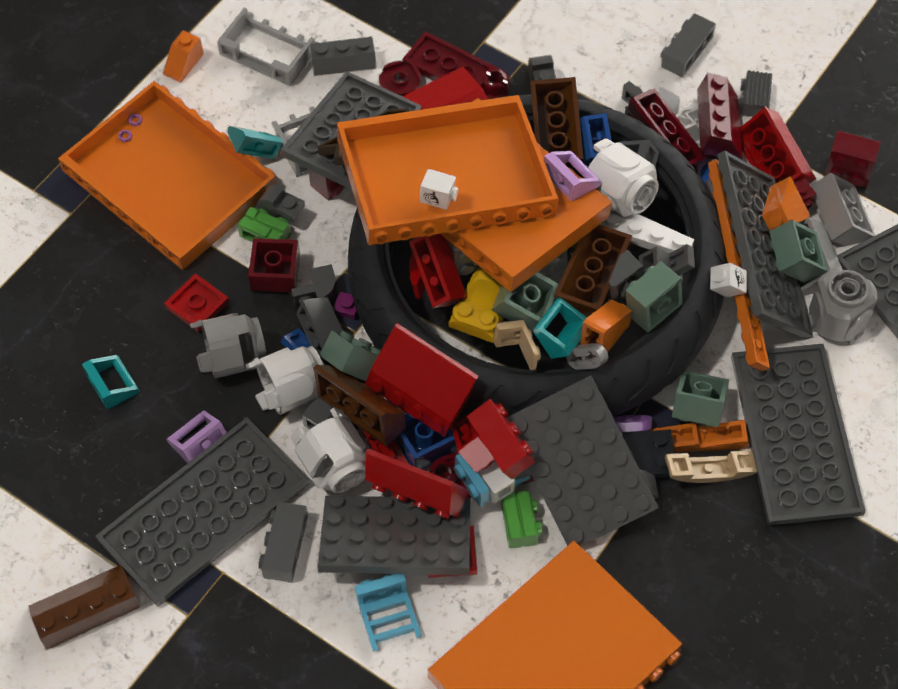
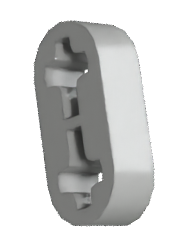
M601 344L577 345L571 354L566 356L568 364L574 369H593L607 362L608 353Z

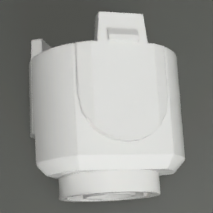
M605 138L594 144L593 148L599 153L588 168L602 182L596 190L606 195L612 201L611 211H615L622 217L639 214L646 210L658 192L659 183L656 180L655 166L621 143H614Z
M301 346L294 350H290L287 347L260 359L255 358L252 362L246 364L247 369L254 366L257 367L264 391L255 395V398L262 411L275 409L281 415L318 398L313 367L316 364L323 365V362L313 346L307 348Z
M333 407L330 410L333 418L319 423L308 432H305L302 426H298L290 438L296 447L295 453L316 487L326 491L332 490L333 493H343L354 488L365 479L367 449L364 441L344 412Z

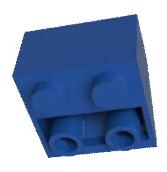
M607 113L580 118L583 150L582 162L587 167H589L599 153L593 148L594 144L605 138L612 141ZM573 166L570 167L573 171H577Z

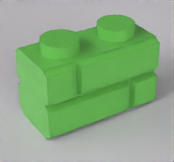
M250 207L245 217L238 224L239 236L253 242V238L288 240L291 236L290 224L286 219L282 217L275 218L262 208L257 210Z
M529 491L517 492L516 494L511 493L501 499L508 547L511 549L538 544V536L542 535L541 522L535 520L534 514L538 513L536 499H531Z

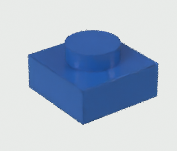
M299 328L283 336L280 341L285 348L288 347L290 350L301 346L310 347L306 335Z

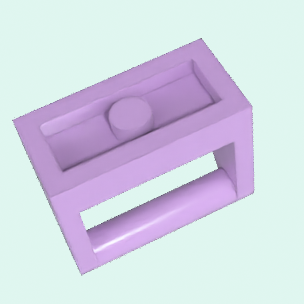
M572 151L551 152L544 156V162L552 182L571 202L596 189L602 183ZM570 162L585 179H578L565 164Z
M203 410L166 440L189 463L227 432L218 419ZM204 421L208 423L207 426L185 443L181 444L178 442Z

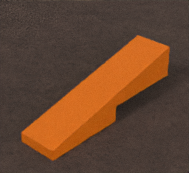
M745 420L720 423L719 427H697L695 422L649 430L671 429L674 452L750 449Z

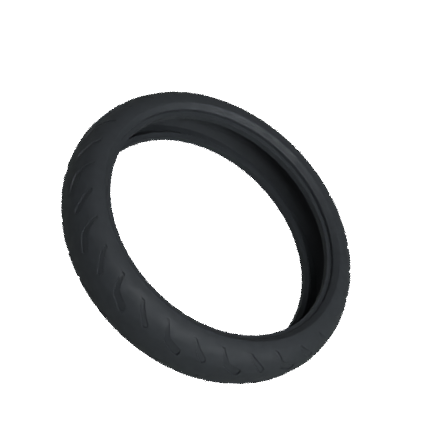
M531 94L519 95L534 134ZM578 99L579 118L607 113L612 142L650 140L657 148L659 155L655 168L659 187L652 204L662 215L670 229L694 239L695 268L683 274V304L641 339L624 350L609 356L606 363L593 369L526 370L497 365L468 355L437 336L413 312L398 287L391 266L396 241L368 245L357 208L349 238L348 277L356 310L373 345L382 350L394 326L398 323L478 375L479 377L461 413L464 416L472 413L491 399L497 405L501 403L509 413L507 416L509 417L592 375L614 417L643 404L656 396L666 386L672 384L697 357L717 322L725 296L710 290L711 267L726 264L728 261L717 206L710 191L691 163L678 149L656 131L620 111L601 104Z

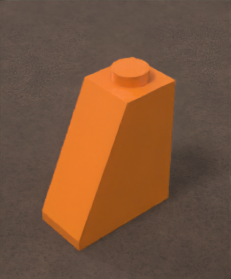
M791 176L770 186L762 213L770 231L790 220L800 222L810 217Z
M611 299L583 321L580 345L598 343L608 353L629 327L632 310L627 308L626 305Z

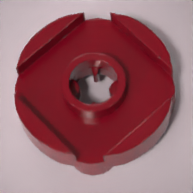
M394 61L385 65L382 73L379 74V86L400 96L420 88L421 74L419 69L413 64L410 66L404 64V61ZM400 78L401 80H405L403 82H397L396 79Z

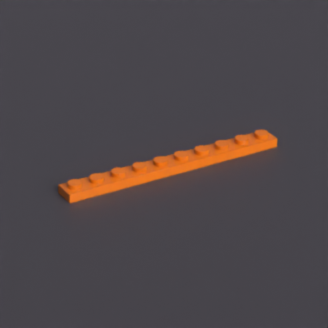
M714 159L708 162L709 178L713 185L714 191L712 194L717 205L728 263L741 268L742 261L736 247L737 239L732 229L731 213L727 208L728 199L723 189V177L718 168L719 161ZM746 290L744 294L733 296L738 309L737 318L742 329L741 338L746 349L745 358L749 366L765 371L770 366L761 322L751 312L750 306L752 304Z

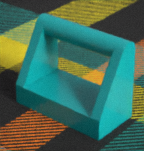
M234 126L227 128V133L237 153L275 159L283 145L280 137L270 133Z
M557 298L535 326L533 332L551 359L566 357L571 354L580 342L583 321L587 317L562 298ZM560 312L567 325L555 338L545 329Z
M118 355L91 359L82 364L87 378L107 410L138 394L140 391ZM114 366L125 383L126 388L109 391L99 373Z

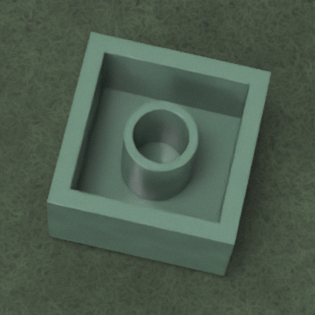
M790 220L769 231L771 236L770 244L777 259L775 261L776 267L780 272L804 283L827 272L816 231L794 220Z
M662 261L655 266L649 267L641 278L631 282L625 290L627 308L632 310L631 319L647 333L683 304L681 277Z
M537 272L512 292L501 285L491 310L510 321L524 320L527 328L533 332L535 326L552 306L555 299L554 294L559 284Z
M331 330L319 356L340 371L366 381L381 349L372 346L371 342L363 338L355 339V336L342 330L341 333H337Z
M685 370L681 374L676 391L672 417L685 422L701 423L708 427H719L730 379Z

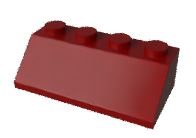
M764 107L740 127L742 151L750 165L774 177L776 183L790 176L793 182L804 178L808 184H811L816 180L815 175L778 112Z
M367 448L365 480L373 484L372 489L384 494L387 489L394 492L392 497L406 502L407 498L415 501L413 505L427 511L429 506L436 509L434 513L446 519L450 515L458 518L469 490L450 480Z

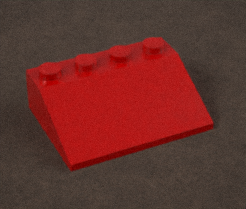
M464 67L402 96L421 105L422 109L468 103L477 98L488 100L482 87Z
M397 323L374 362L365 385L409 413L412 417L429 426L433 431L445 437L459 420L479 376Z

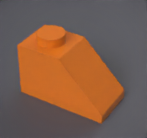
M183 30L171 44L163 75L181 83L204 55L201 38Z

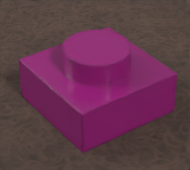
M339 292L334 305L335 315L355 320L358 312L352 294Z

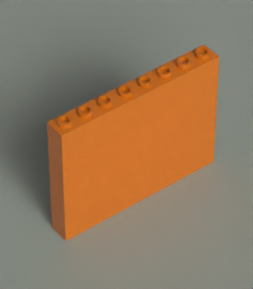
M155 81L58 158L61 169L65 174L181 270H184L245 217L250 207L255 208L256 203L270 185L277 184L276 175L271 169H266L254 156L251 157L250 155L237 153L229 137L224 132L220 133L210 121L202 119L196 110L188 108L179 97H174L164 85L160 86ZM132 114H138L141 116L142 122L138 126H132L129 123V117ZM132 118L131 121L136 123L139 121V118ZM122 130L130 131L132 135L131 140L128 142L120 141L119 132ZM124 133L121 137L126 139L129 137V134Z
M519 95L337 122V141L368 245L384 244L386 242L408 240L410 238L518 220L523 221L556 214L558 196ZM428 169L456 176L455 187L459 188L455 202H450L447 210L419 202L420 186Z
M477 98V99H475V100L472 101V102L481 101V100H480L479 98ZM538 144V147L544 160V156L549 154V152H547L540 146V144ZM568 168L578 179H582L571 168ZM553 183L558 196L557 211L554 215L440 234L507 290L512 292L608 219L612 201L606 195L594 189L571 202Z
M573 540L429 667L427 675L428 679L437 689H645L644 686L650 680L655 682L662 675V669L667 664L671 666L680 658L682 643Z

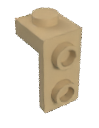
M524 320L496 323L493 338L495 346L519 344L530 370H536L537 361L540 360L541 356L538 346H535L532 332L527 328Z

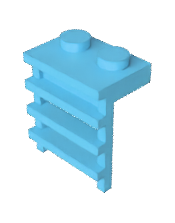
M461 454L456 455L454 470L457 476L462 479L467 490H469L470 496L475 499L479 507L485 506V503L491 501L489 488L479 473H475ZM530 476L516 479L515 487L521 486L523 482L530 479Z
M386 574L381 579L374 581L371 579L365 580L355 586L357 603L373 652L378 651L376 643L411 632H415L417 639L422 637L407 593L404 574ZM406 604L407 610L372 621L368 619L369 615ZM404 619H411V624L373 635L372 629Z

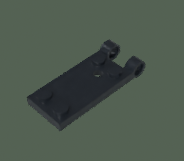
M671 429L621 433L640 470H645L655 475V478L670 477L665 455L674 454Z

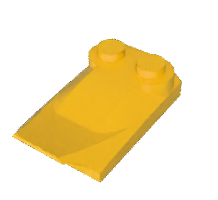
M478 266L475 269L465 289L467 298L459 301L454 306L449 320V327L493 343L496 323H502L505 319L491 310L501 284L481 267Z

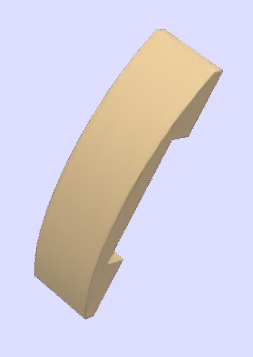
M752 450L731 451L727 456L689 458L688 453L665 455L670 477L683 482H721L757 473Z

